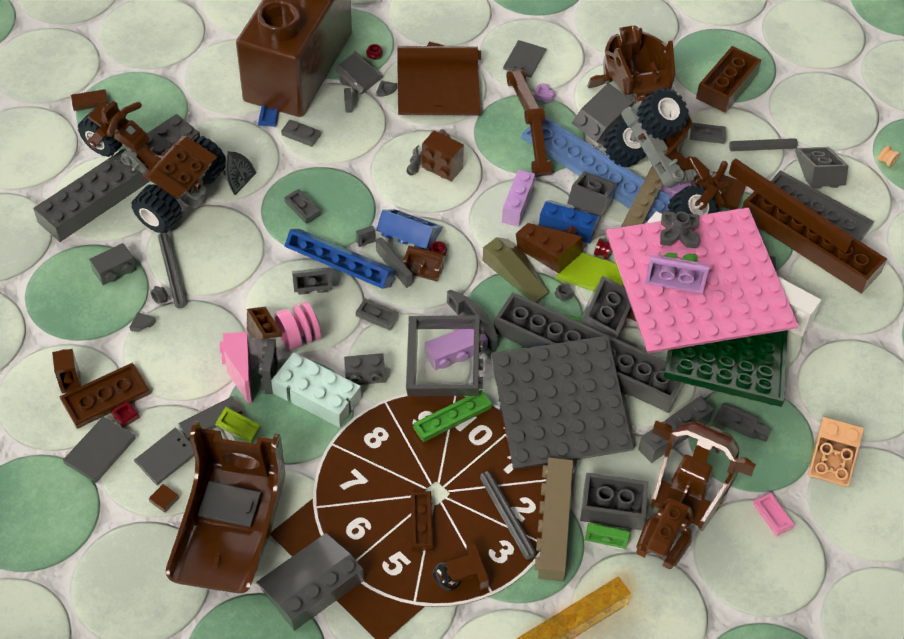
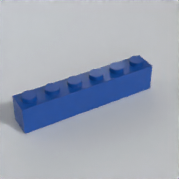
M290 229L284 245L288 249L381 289L391 286L396 269L301 229Z

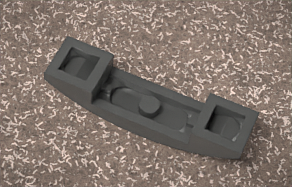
M448 290L447 304L457 315L465 312L467 315H480V323H484V334L488 339L487 347L494 353L496 351L497 336L488 315L467 296L453 290Z

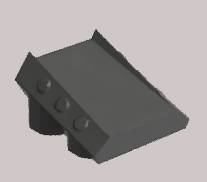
M355 50L343 62L338 63L335 70L339 74L340 83L343 85L350 84L352 90L361 95L383 78V75Z

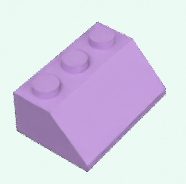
M650 254L645 284L703 294L709 265L680 258Z

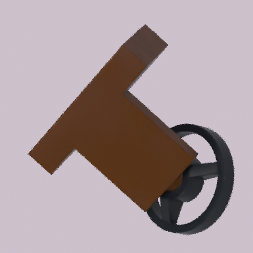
M475 543L467 545L466 556L445 563H439L433 569V577L436 583L444 590L453 591L459 586L460 580L473 576L480 592L488 590L489 579ZM437 568L441 571L444 583L438 577ZM449 582H456L455 587H449Z

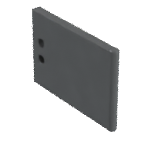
M518 40L503 69L507 71L524 70L526 77L531 78L547 49Z
M175 427L135 458L134 462L156 485H159L191 459L194 453L191 443Z
M209 481L197 517L251 528L261 492Z

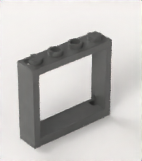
M480 315L409 316L406 391L408 396H479V389H483V377H480V370H483V359H480V352H484V341L480 340V334H484V323H480ZM418 329H474L473 385H416Z

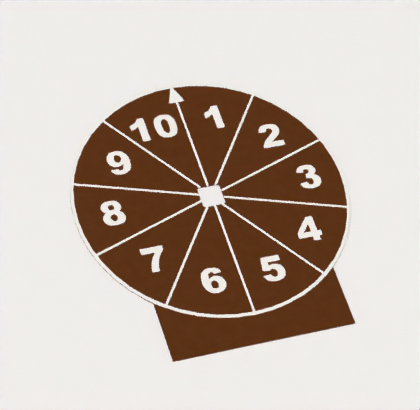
M406 393L378 402L365 409L342 427L326 448L316 472L313 499L270 533L291 556L300 552L325 533L352 555L363 568L364 581L339 598L337 602L374 639H389L424 607L468 604L494 595L521 578L535 564V558L540 557V551H536L537 538H541V532H538V521L543 519V514H539L540 501H544V496L541 495V484L546 481V478L542 477L543 466L513 470L502 411L499 406L492 403L491 409L425 442L421 440L414 430L413 423L467 396H408ZM489 471L492 474L536 551L535 557L527 560L523 556L480 479L482 473ZM438 482L450 494L438 505L432 503L433 551H412L411 492L425 491L433 483ZM475 543L489 579L488 590L480 592L474 576L460 580L459 586L453 591L441 588L433 577L434 567L439 563H445L466 556L467 545ZM437 568L438 577L444 583L441 571ZM451 581L448 586L455 587L456 582L452 583Z

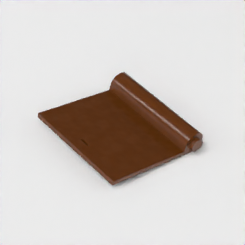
M397 46L398 115L480 116L478 60H481V50L474 46Z

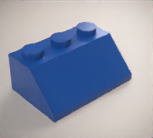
M548 200L545 201L541 210L539 226L563 231L573 225L577 229L576 235L581 236L583 242L591 243L601 216Z
M385 209L381 212L376 231L381 232L383 237L390 239L394 237L398 239L397 242L406 245L411 243L414 244V247L425 250L429 249L432 243L436 241L443 226L396 209Z

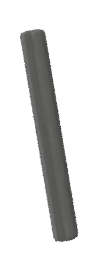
M159 234L158 240L174 304L178 309L180 307L183 308L185 301L168 234Z
M489 471L482 473L480 479L523 556L527 560L535 557L536 551L492 474Z

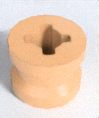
M887 145L879 154L878 161L885 162L886 166L890 168L896 163L900 153L893 151Z

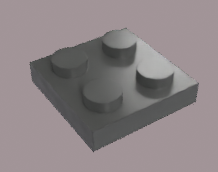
M267 339V345L263 346L262 349L264 362H260L259 374L261 375V386H264L265 394H273L271 380L277 372L278 356L276 339Z

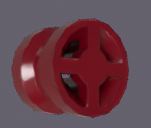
M599 238L594 255H601L604 259L608 260L612 253L610 244L605 242L604 239Z

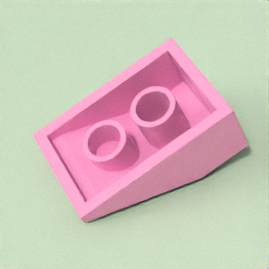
M247 332L223 333V341H220L222 364H226L228 374L247 403H252L251 361Z

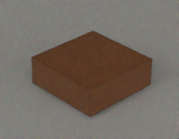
M162 484L149 497V502L165 513L179 499V495Z

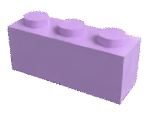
M522 170L517 171L503 207L502 223L520 226L534 189V173Z
M459 329L425 342V355L435 371L447 368L456 362H463L473 356L474 329ZM480 334V340L484 341L485 352L487 351L488 339L485 334Z

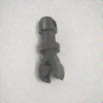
M419 145L413 149V156L410 158V165H408L406 170L408 175L415 174L417 166L421 162L422 151L419 154Z

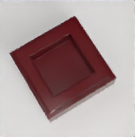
M129 401L111 411L112 416L122 428L140 418L138 412Z

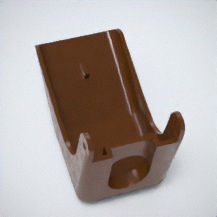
M194 421L190 432V442L195 456L194 480L185 513L166 566V576L170 581L181 585L232 593H245L251 587L269 539L286 472L280 434H274L273 439L258 437L256 444L227 440L222 438L221 431L201 428L200 422ZM233 453L244 454L252 458L240 457ZM209 481L261 492L251 528L197 517Z

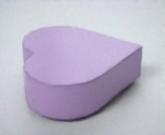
M539 84L534 93V99L550 103L554 100V92L550 90L547 84Z

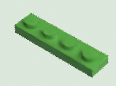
M480 390L479 396H467L413 423V428L421 440L425 442L491 409L492 403L483 390Z

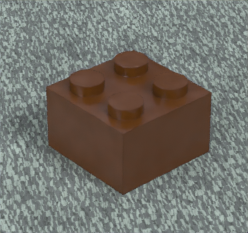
M433 130L422 143V168L452 182L463 169L464 144Z

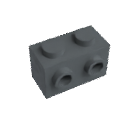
M330 267L292 271L294 293L298 292L299 295L309 294V291L316 290L317 293L328 292V289H332Z
M383 353L344 357L346 379L358 385L386 383Z

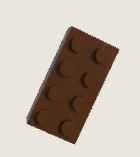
M731 46L699 83L696 99L726 113L758 75L761 59Z

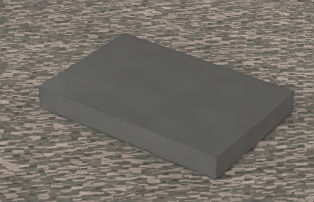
M103 416L63 459V462L96 483L136 439L135 435Z

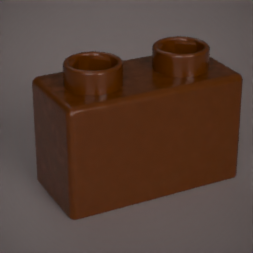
M262 0L236 39L243 100L258 106L265 105V108L277 109L282 113L302 117L352 34L351 0Z

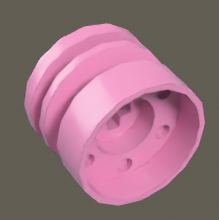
M302 302L300 307L294 305L293 315L288 309L274 314L275 322L282 332V337L280 338L288 351L301 347L302 338L308 344L312 342V339L317 341L321 338L317 317L308 302Z

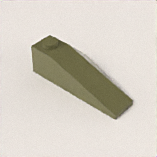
M496 237L483 247L482 261L529 300L538 303L548 295V290L523 251L509 239Z

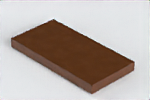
M132 362L59 397L76 429H79L110 414L112 410L127 401L131 404L150 395V390Z

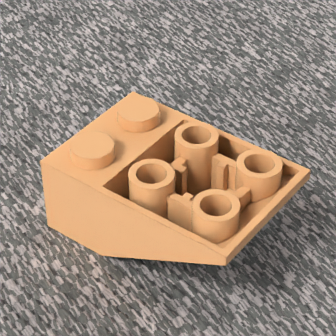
M823 417L820 420L808 476L849 487L864 428Z

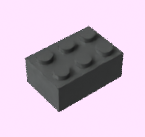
M602 276L595 286L579 322L617 338L631 307L625 287Z
M586 473L580 521L642 530L646 519L649 481Z

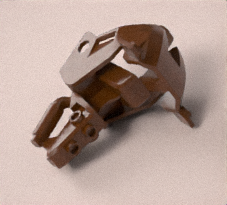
M636 25L620 27V35L615 34L611 36L605 47L603 60L604 75L591 77L587 85L588 88H594L614 81L625 95L635 94L634 105L639 101H643L659 88H672L676 75L673 41L670 40L666 44L657 37L642 31V28H638Z
M655 421L653 433L668 441L650 507L652 509L657 507L659 511L645 521L636 545V553L644 558L647 553L651 552L662 557L664 561L662 566L667 569L677 566L691 545L692 532L690 526L694 524L698 526L700 531H703L725 501L727 493L738 473L752 476L756 466L748 458L741 457L738 459L739 446L731 434L724 433L713 426H706V423L701 421L683 423L675 431L666 422ZM689 435L697 440L693 456L684 455L671 484L663 481L671 448L680 437ZM711 448H714L718 454L720 450H723L731 462L727 473H729L727 479L714 500L710 502L705 497L711 486L713 467L706 462ZM680 532V533H681V536H680V538L678 539V541L676 542V544H675V545L673 546V548H672V545H673V543H674V541H675V539H676L678 533Z

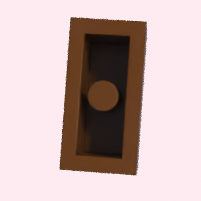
M73 348L52 352L54 372L61 393H68L81 387L80 371Z

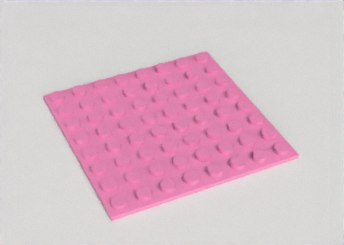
M749 208L700 215L699 228L694 230L699 235L698 248H686L680 240H677L671 246L660 245V233L666 229L661 225V221L606 230V235L647 353L799 327ZM667 253H677V257L683 259V256L686 254H696L698 262L709 265L703 294L645 284L650 254L664 256Z

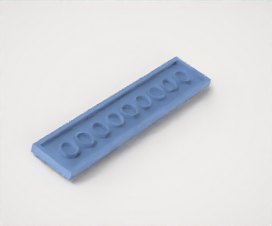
M545 116L542 130L546 155L578 176L586 171L617 183L613 198L630 209L645 179L626 167H621L620 164L616 165L614 160L611 161L609 159V156ZM529 127L521 134V139L533 146L531 129ZM661 190L646 220L648 221L656 211L662 214V211L670 210L667 206L672 197Z

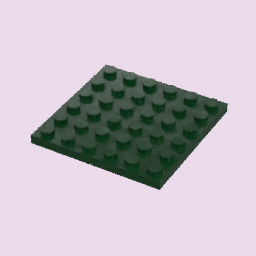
M788 330L667 350L663 378L782 407L785 394Z

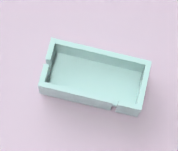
M294 352L271 380L273 394L287 401L291 397L292 404L339 428L348 418L349 411L352 412L361 400L360 385Z

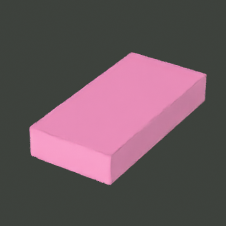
M771 492L754 500L753 505L776 537L794 528L795 524Z

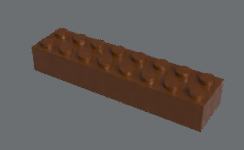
M755 191L743 202L742 208H749L758 228L862 294L882 273L887 258L854 238L850 251L845 253Z

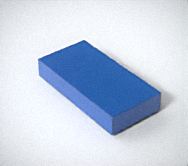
M262 105L258 126L276 127L278 110L265 108V105Z

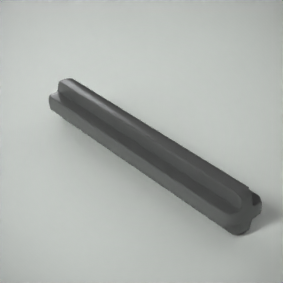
M796 138L730 141L729 149L730 151L796 149L798 142Z

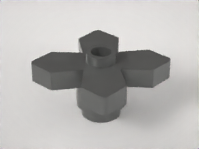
M662 211L661 225L666 229L660 233V245L671 246L677 240H680L686 248H698L699 235L694 230L699 228L700 215L687 214L686 212L675 214L674 212Z

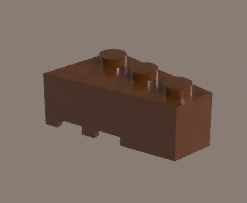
M527 223L516 233L517 246L524 253L557 273L563 271L583 252L582 237L531 223Z

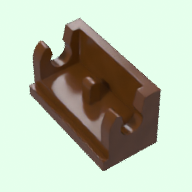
M408 246L403 263L411 271L412 275L437 282L444 267V255Z

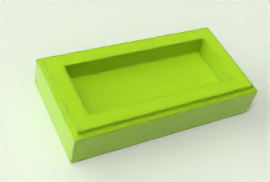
M225 407L215 423L219 428L247 443H252L261 429L260 424L228 407Z

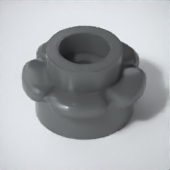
M564 283L558 285L554 293L555 297L561 301H567L573 297L571 286Z
M154 286V289L150 291L153 300L157 304L165 303L168 296L167 291L164 287Z

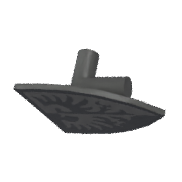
M227 151L226 169H224L223 174L227 177L231 191L236 195L256 174V171L249 159L244 155Z

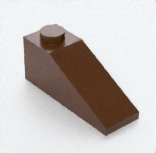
M266 306L247 309V331L252 338L282 337L281 330Z

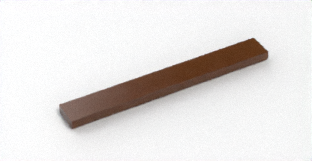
M735 158L731 162L729 170L731 176L843 252L847 253L850 251L854 237Z

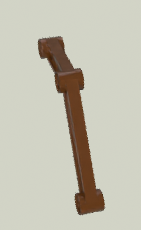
M507 71L508 87L513 86L524 109L525 122L527 125L530 124L535 159L531 163L532 173L535 174V177L552 175V164L550 159H546L542 123L545 122L544 108L538 107L526 83L525 71Z

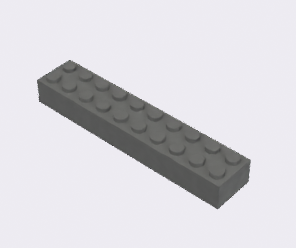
M175 114L147 133L149 141L145 145L149 149L155 147L153 153L161 155L182 136H187L191 139L193 136H200V132L178 114ZM122 149L33 208L37 222L61 242L149 183L150 180H143L140 177L143 173L137 169L132 171L133 167L131 165H125L121 161L122 153L126 150Z
M514 292L511 293L495 317L494 328L496 334L526 348L537 347L538 344L544 346L608 336L620 391L665 412H670L685 384L663 378L665 360Z

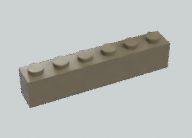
M548 458L547 465H543L542 477L546 478V481L541 484V495L544 496V501H540L539 514H543V519L538 521V532H541V538H537L536 551H540V557L535 558L534 570H538V579L564 581L573 460Z

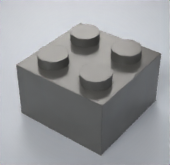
M584 171L573 183L567 204L573 205L576 209H583L589 213L601 216L612 203L617 183Z

